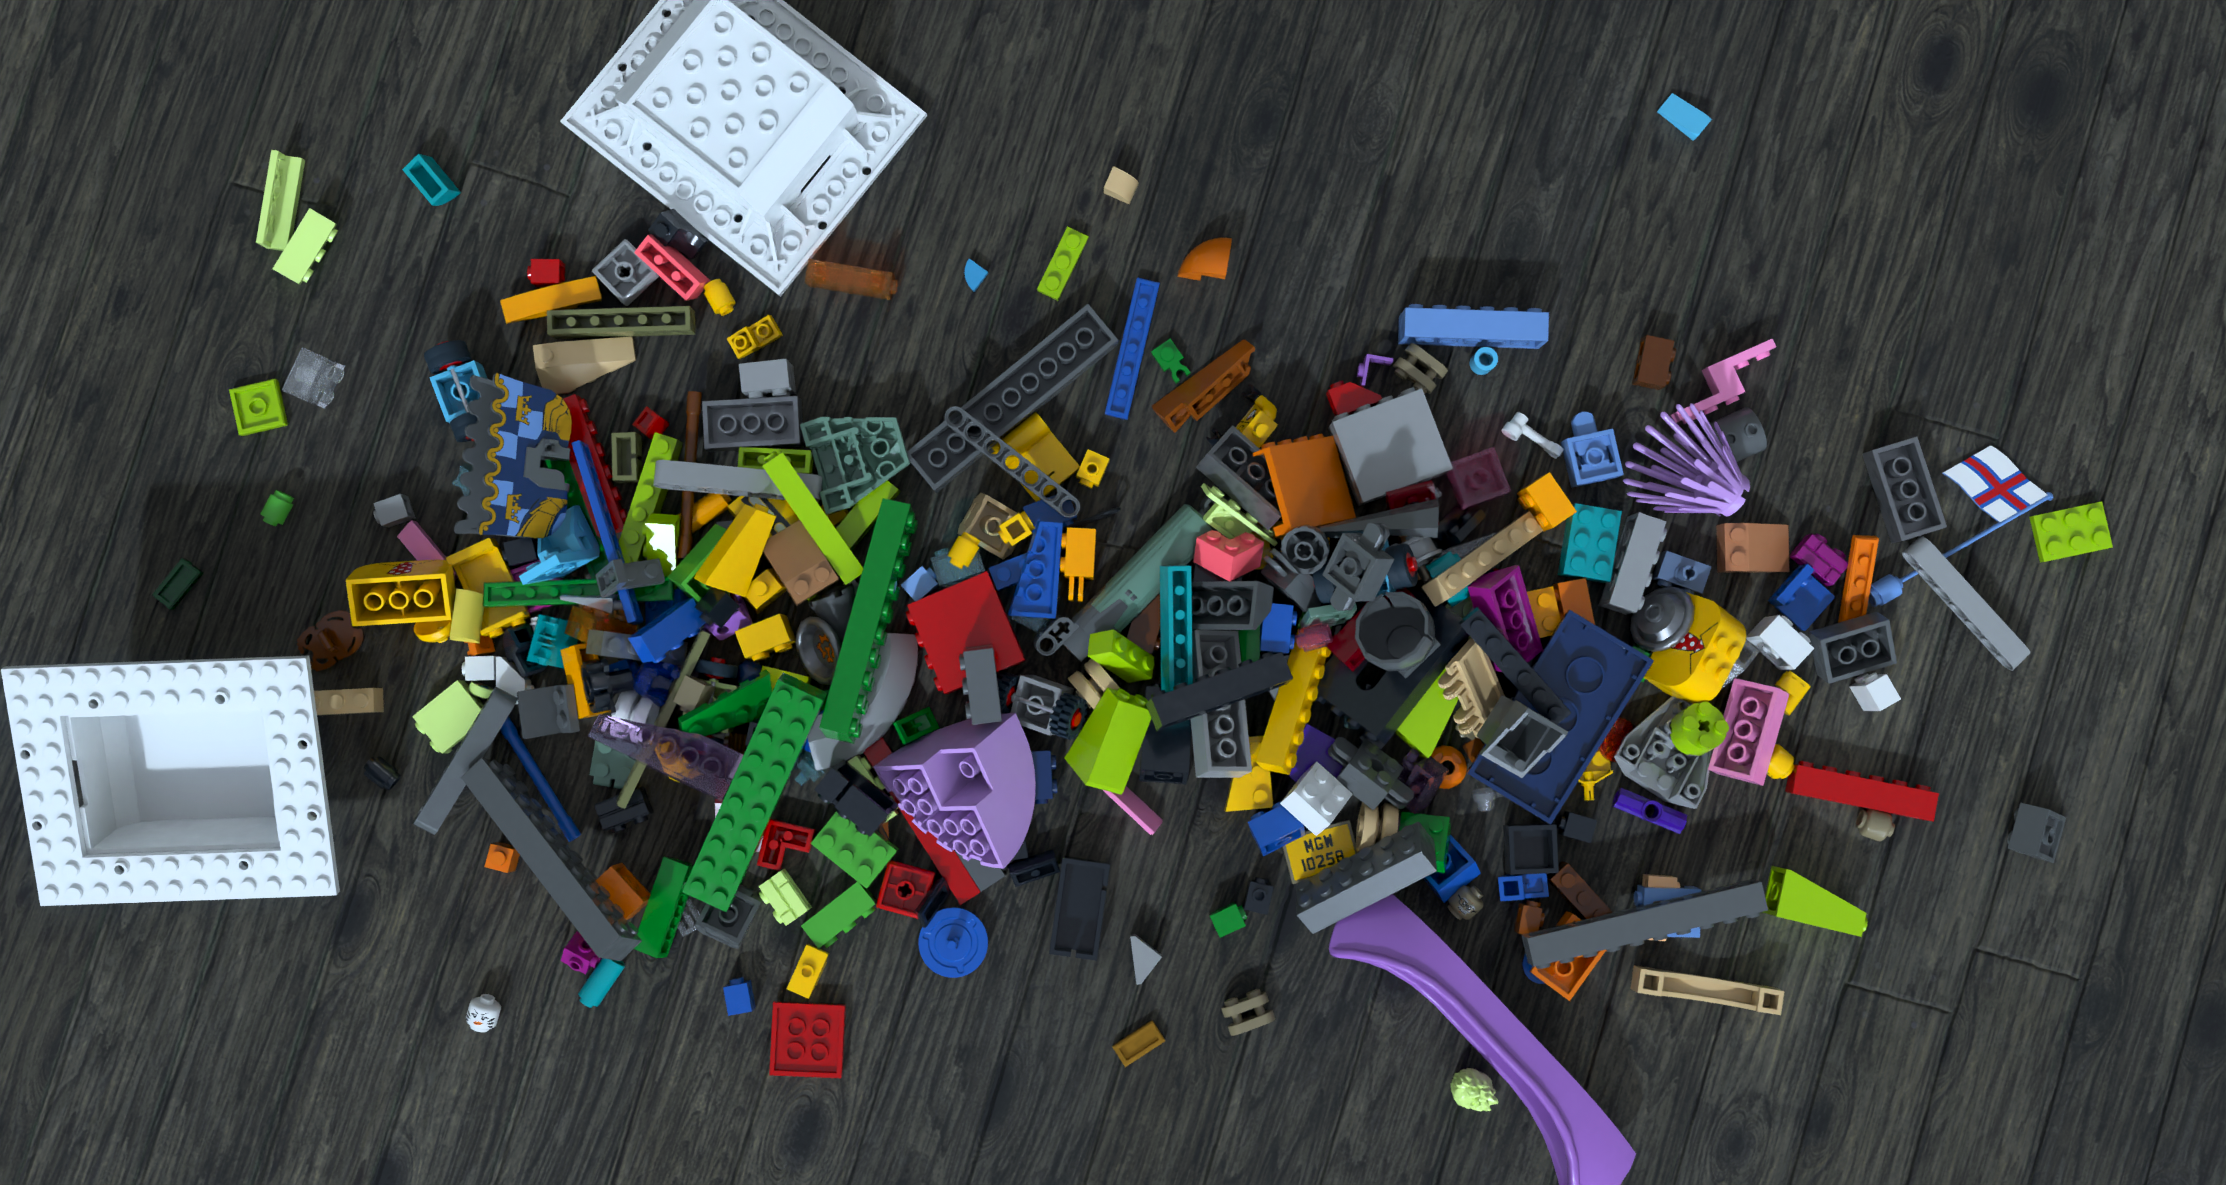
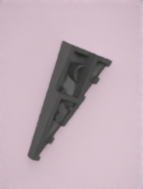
M1433 499L1317 528L1323 531L1328 538H1340L1342 533L1363 534L1368 523H1382L1388 527L1391 536L1437 538L1439 503L1438 499Z

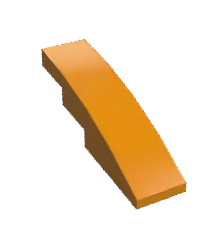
M596 276L522 293L502 299L500 303L505 322L508 324L547 316V310L574 309L578 305L601 301L602 298Z

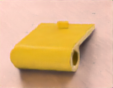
M1036 412L1001 439L1059 485L1080 468L1078 463ZM999 443L991 447L994 451L991 454H997L1000 451ZM1009 456L1005 464L1010 469H1016L1019 466V460L1015 456ZM1027 471L1024 479L1027 483L1034 484L1038 480V475L1034 471ZM1051 485L1046 486L1043 490L1044 496L1053 491L1055 487ZM1023 486L1025 490L1030 494V496L1035 500V502L1041 500L1029 489Z

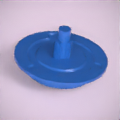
M946 908L938 911L926 928L922 927L919 935V951L923 961L933 972L944 977L957 978L970 974L982 963L988 949V936L983 923L976 915L962 908Z

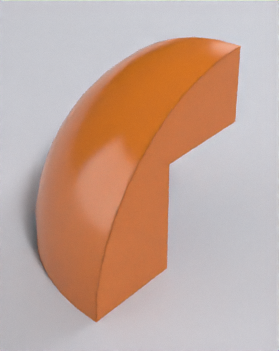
M1215 238L1196 246L1185 257L1177 277L1200 281L1201 275L1225 279L1232 238Z

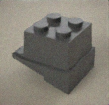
M1502 695L1476 736L1486 744L1479 753L1480 755L1523 778L1547 752L1550 753L1566 737L1568 731L1517 700L1512 701Z

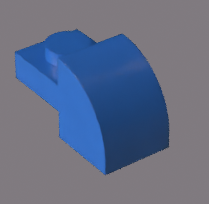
M1547 873L1506 874L1498 876L1500 901L1549 897Z

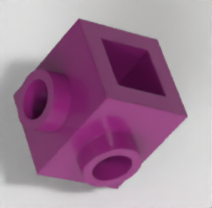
M576 931L565 946L561 962L585 975L591 967L596 968L601 960L578 931Z

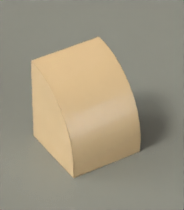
M1113 166L1104 186V194L1130 204L1139 182L1130 174Z

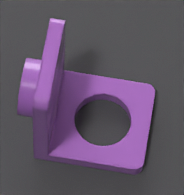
M1366 354L1363 363H1359L1357 377H1361L1359 386L1363 388L1365 386L1369 362L1390 366L1393 363V358Z

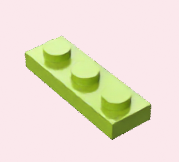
M1067 226L1037 288L1038 292L1059 301L1089 236Z

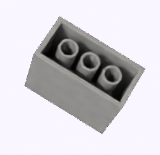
M1412 387L1402 391L1395 399L1391 395L1380 399L1376 406L1371 407L1370 404H1366L1357 408V411L1352 415H1348V412L1337 415L1331 420L1332 423L1328 427L1330 436H1334L1343 470L1358 507L1385 497L1388 491L1431 480L1453 469L1422 389L1415 391V388Z

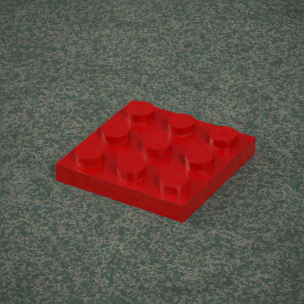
M774 1001L769 1075L842 1078L846 1004Z

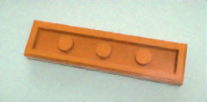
M1852 536L1838 623L1866 615L1879 542L1877 536Z

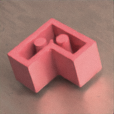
M1211 530L1197 537L1193 562L1230 582L1261 566L1264 541L1247 532L1230 540L1221 535L1220 532Z

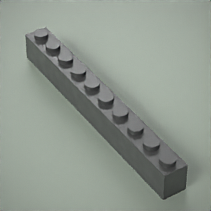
M1751 879L1522 934L1528 963L1533 967L1536 966L1537 969L1550 967V963L1556 961L1568 963L1574 961V957L1581 955L1587 958L1598 955L1597 952L1602 950L1607 952L1618 951L1622 945L1626 944L1639 946L1644 944V940L1651 938L1654 941L1668 938L1667 935L1672 933L1677 935L1688 934L1691 932V929L1697 927L1709 929L1714 927V923L1722 921L1724 924L1734 923L1738 921V917L1746 916V918L1758 917L1761 915L1760 912L1767 911L1768 907L1762 882Z

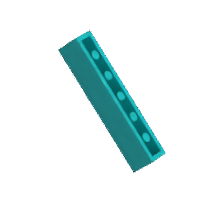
M1160 566L1161 690H1165L1166 693L1173 691V687L1180 683L1187 682L1188 685L1193 684L1191 566Z

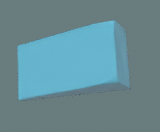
M1673 93L1657 111L1693 141L1712 120L1705 113Z

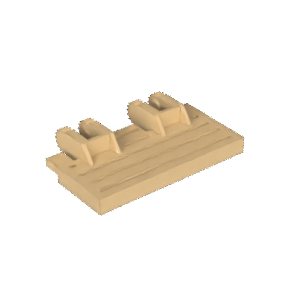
M1470 638L1445 666L1446 671L1438 680L1440 688L1445 689L1443 691L1445 699L1450 700L1457 696L1462 706L1456 711L1453 718L1459 724L1458 730L1460 734L1465 735L1473 731L1475 737H1477V733L1500 697L1504 695V692L1488 655Z

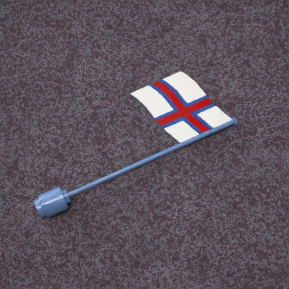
M1993 446L1983 449L1942 474L1957 483L1980 509L1998 523L1942 555L1947 558L2046 500L2051 501L2053 494L2051 492L2045 493L2029 481L2011 460ZM1914 570L1900 579L1897 576L1888 574L1872 583L1869 603L1874 607L1877 605L1882 606L1900 596L1903 588L1902 583L1918 573Z

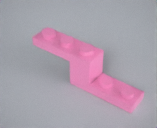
M1773 339L1703 369L1702 373L1713 396L1693 404L1698 412L1702 410L1706 415L1718 410L1717 405L1724 401L1727 406L1740 400L1738 395L1744 393L1745 390L1736 370L1749 365L1748 360L1754 357L1759 361L1770 356L1769 351L1776 348ZM1690 406L1684 408L1692 420L1697 419ZM1678 411L1671 415L1676 423L1681 420L1683 424L1687 423Z

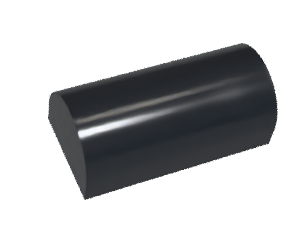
M1053 849L1008 864L1015 887L1061 872Z

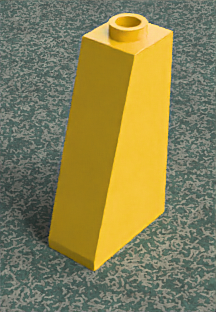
M755 503V506L752 507L745 504L697 571L694 579L705 585L746 597L776 516L768 513L769 508Z

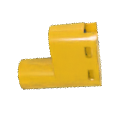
M1790 670L1783 673L1775 684L1777 688L1789 694L1784 712L1786 715L1790 716L1811 687Z

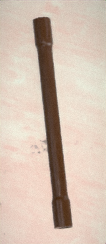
M687 392L684 462L696 463L701 392ZM682 490L680 534L677 548V558L684 559L692 550L693 491Z

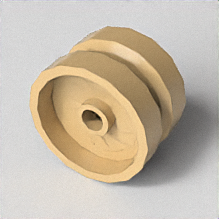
M1090 659L1084 664V669L1092 677L1091 679L1087 680L1081 672L1076 671L1068 680L1077 689L1076 693L1087 701V706L1095 709L1107 687L1118 690L1120 687L1099 663Z
M1362 802L1356 827L1357 852H1360L1365 847L1372 846L1386 836L1397 833L1399 811L1395 805L1384 803L1379 811L1378 806L1372 810Z

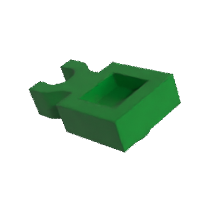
M1171 339L1151 351L1152 356L1164 372L1170 369L1175 384L1180 382L1176 376L1178 371H1183L1186 376L1191 374L1186 366L1180 364L1184 357Z

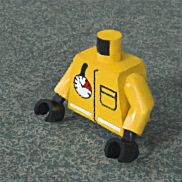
M1249 384L1252 391L1249 394L1244 392L1242 394L1250 402H1255V404L1235 428L1260 448L1278 425L1274 421L1277 409L1268 399L1261 395V392L1255 386ZM1217 429L1211 430L1215 435L1213 438L1206 437L1212 446L1222 437Z

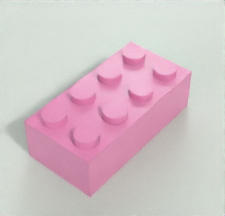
M1734 678L1723 715L1729 725V731L1726 733L1724 741L1714 748L1708 770L1719 775L1763 786L1789 694L1780 688Z

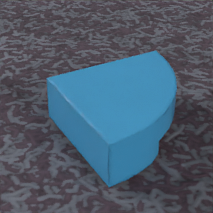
M968 259L964 272L965 279L970 289L975 292L988 275V272L971 259Z

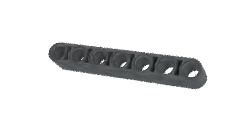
M953 406L946 411L945 422L949 428L1051 508L1066 518H1071L1078 514L1080 503L1073 495L965 410ZM954 411L962 415V421L959 424H952L949 421V415ZM977 426L982 432L981 436L978 439H971L967 434L969 428ZM996 441L999 443L1000 451L997 454H990L987 451L986 446L989 442ZM1009 456L1018 458L1019 466L1016 469H1010L1006 466L1005 461ZM1027 471L1037 473L1038 480L1036 483L1029 484L1025 481L1024 475ZM1048 485L1054 486L1057 490V495L1053 499H1048L1043 494L1044 488ZM1066 500H1071L1075 503V511L1071 514L1065 513L1062 509V504Z
M498 687L494 688L419 810L413 825L433 835L437 833L466 786L461 777L483 758L516 704L517 697Z

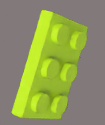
M2102 502L2029 517L2040 563L2113 548Z

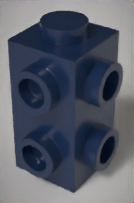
M1051 750L1031 751L1035 769L1034 804H1047L1048 799H1053V793H1058L1057 779H1052V769H1056V755H1051Z

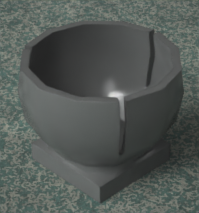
M1385 592L1386 596L1383 593L1375 597L1374 601L1367 602L1356 619L1355 639L1367 661L1387 671H1398L1406 679L1441 644L1435 639V624L1424 603L1404 592Z

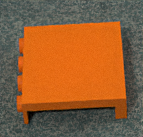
M1317 434L1309 437L1310 440H1308L1307 436L1294 439L1293 443L1291 439L1278 442L1277 445H1275V442L1261 445L1262 450L1253 453V456L1265 455L1283 520L1282 525L1273 527L1275 537L1286 535L1297 526L1310 525L1320 527L1356 518L1334 436L1324 437L1323 434Z

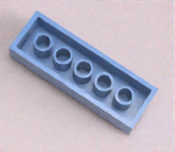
M1411 304L1399 316L1398 344L1409 345L1414 343L1416 345L1539 349L1548 341L1549 312H1542L1540 308L1527 309V312H1522L1514 307L1504 308V311H1494V307H1480V310H1471L1470 306H1457L1456 309H1447L1445 305L1423 308L1421 304Z

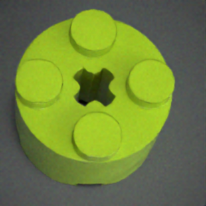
M1706 701L1692 704L1673 717L1670 724L1672 732L1670 736L1673 744L1679 751L1687 755L1701 756L1711 751L1724 741L1726 733L1729 731V725L1721 712Z

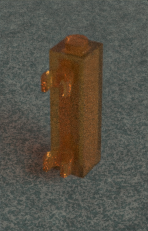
M814 259L808 260L805 283L809 287L891 300L892 294L897 292L898 280H895L892 272Z

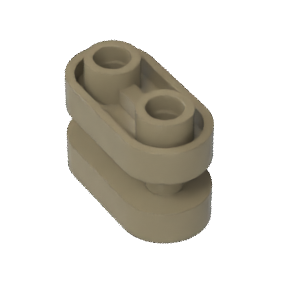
M1410 343L1405 349L1409 357L1406 360L1401 357L1397 359L1393 365L1396 369L1394 373L1401 379H1408L1414 383L1413 387L1415 390L1422 389L1424 394H1431L1436 387V384L1432 381L1433 378L1442 379L1448 370L1421 347ZM1416 362L1427 370L1425 374L1414 367Z
M1255 989L1247 992V997L1240 1000L1237 997H1233L1224 1001L1225 1005L1221 1007L1222 1013L1225 1018L1232 1016L1233 1023L1228 1025L1231 1036L1266 1025L1276 1019L1273 1010L1265 1011L1263 1004L1269 1002L1266 991L1261 992L1260 989ZM1254 1008L1255 1015L1242 1019V1012Z

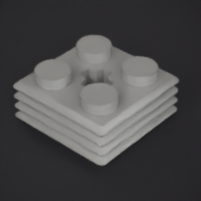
M624 239L592 269V272L625 306H628L659 277L656 272L634 253L636 248L627 239ZM623 269L630 270V275L628 277L623 276Z

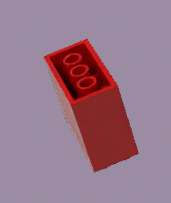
M987 571L907 605L909 609L905 612L911 625H916L918 633L915 634L920 647H925L927 655L924 658L927 666L931 670L934 669L937 677L933 678L938 691H943L944 694H949L963 688L962 680L966 677V670L961 671L959 656L963 653L964 647L993 644L996 673L1026 661L991 576Z

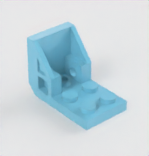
M579 505L572 506L566 510L565 519L555 533L545 538H538L537 555L541 563L536 562L526 567L527 572L519 576L523 585L563 578L599 557L600 546Z

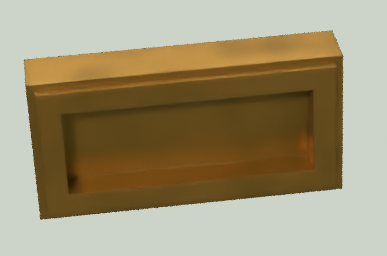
M1151 1020L1112 1045V1047L1126 1067L1165 1042V1039L1154 1021Z

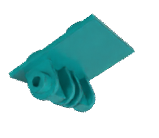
M539 614L527 661L545 666L564 668L560 650L577 645L582 624Z

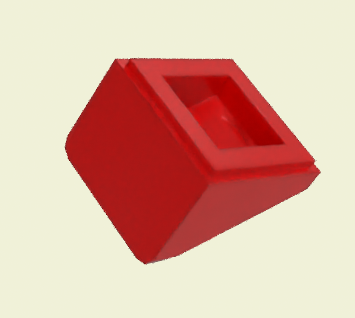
M646 406L632 425L647 437L653 439L654 433L663 434L669 423Z

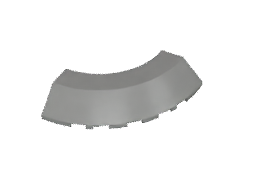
M887 634L886 644L881 646L879 655H881L880 666L878 669L875 668L873 673L875 678L874 688L867 695L866 700L869 701L866 715L862 714L860 724H863L861 736L856 738L854 744L826 738L819 728L823 714L817 716L808 736L816 771L831 768L843 759L848 760L858 754H862L865 749L887 733L898 715L901 714L908 701L911 688L914 685L916 668L918 666V642L914 634Z

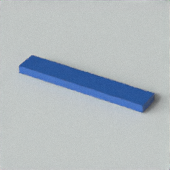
M1142 278L1136 279L1105 415L1128 420L1160 285L1159 282Z

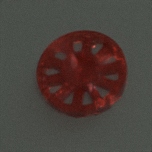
M1618 717L1611 731L1606 736V742L1604 739L1599 747L1601 755L1606 760L1617 762L1614 755L1623 738L1633 730V725L1630 721Z

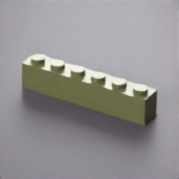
M690 306L547 310V334L554 339L696 335L695 311Z

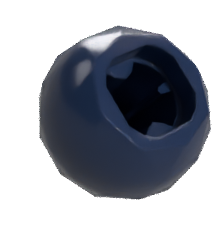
M753 660L741 662L738 665L737 682L740 684L747 679L751 681L759 677L762 664Z

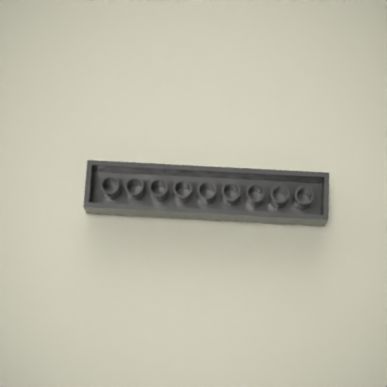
M1087 304L961 408L1002 439L1118 345V339L1090 305ZM953 413L949 417V421L952 424H959L962 421L961 413ZM945 421L907 451L912 465L936 493L984 455L949 428ZM973 426L969 428L967 434L971 439H978L982 432L980 428ZM989 442L986 446L987 451L998 442Z
M481 758L461 779L599 958L623 960L642 942L637 935L639 933L638 929L631 922L626 921L623 917L624 911L617 904L612 903L609 899L610 893L603 886L598 885L595 881L596 875L590 869L584 867L581 863L583 861L582 857L576 851L570 849L567 845L569 843L568 839L556 831L554 821L542 813L540 803L536 799L531 798L527 793L529 790L526 785L514 777L515 771L506 763L503 765L496 760L491 761Z

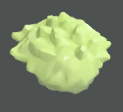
M1466 1068L1454 1074L1451 1092L1458 1105L1476 1111H1491L1490 1105L1498 1104V1099L1494 1096L1496 1090L1493 1089L1492 1080L1485 1073L1473 1068Z

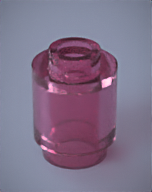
M1319 623L1300 628L1298 630L1299 634L1295 635L1299 649L1303 648L1304 652L1326 647L1328 643L1333 642L1332 632L1328 624L1323 625Z

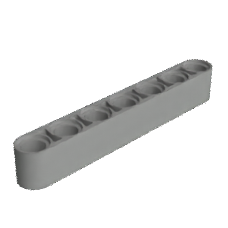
M658 460L655 463L653 485L658 488L786 500L764 469L671 460ZM797 473L815 500L820 502L821 496L819 492L822 491L823 478L814 474Z
M1919 536L1902 553L1905 560L2005 668L2014 670L2030 654L2026 645L1928 539Z

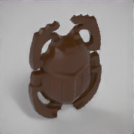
M338 610L325 615L316 623L319 629L316 630L315 626H311L297 639L298 649L301 654H304V648L313 652V662L310 660V665L316 672L333 666L337 663V660L347 658L355 653L363 644L364 631L361 628H353L350 612ZM331 617H342V618H343V620H336V619H335V620H330V621H329L328 619L331 618ZM310 634H312V639L309 642V645H307L306 639ZM354 637H355V638H356L355 643H354L352 649L348 652V649L351 647V645H352V643H353V639H354ZM327 658L328 661L320 664L317 662V659Z

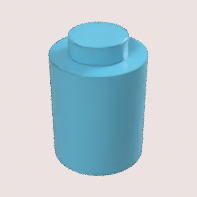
M1490 347L1480 348L1470 359L1471 370L1478 375L1487 374L1497 365L1498 355Z

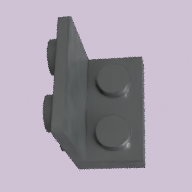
M561 684L517 692L522 736L524 739L580 731L574 684Z

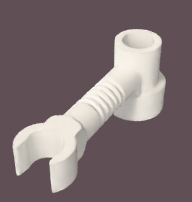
M1516 412L1512 420L1507 422L1502 428V433L1514 441H1517L1523 433L1532 441L1538 443V445L1544 448V451L1555 459L1564 450L1560 445L1549 441L1526 425L1528 418L1520 412Z

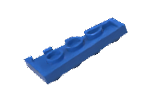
M1037 521L1009 608V616L1056 619L1063 523Z

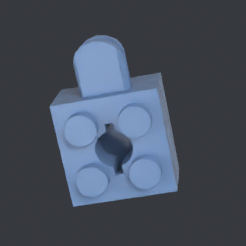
M1581 412L1575 415L1571 420L1574 437L1567 438L1561 442L1571 488L1610 480L1624 475L1613 429L1597 432L1595 419L1591 413Z

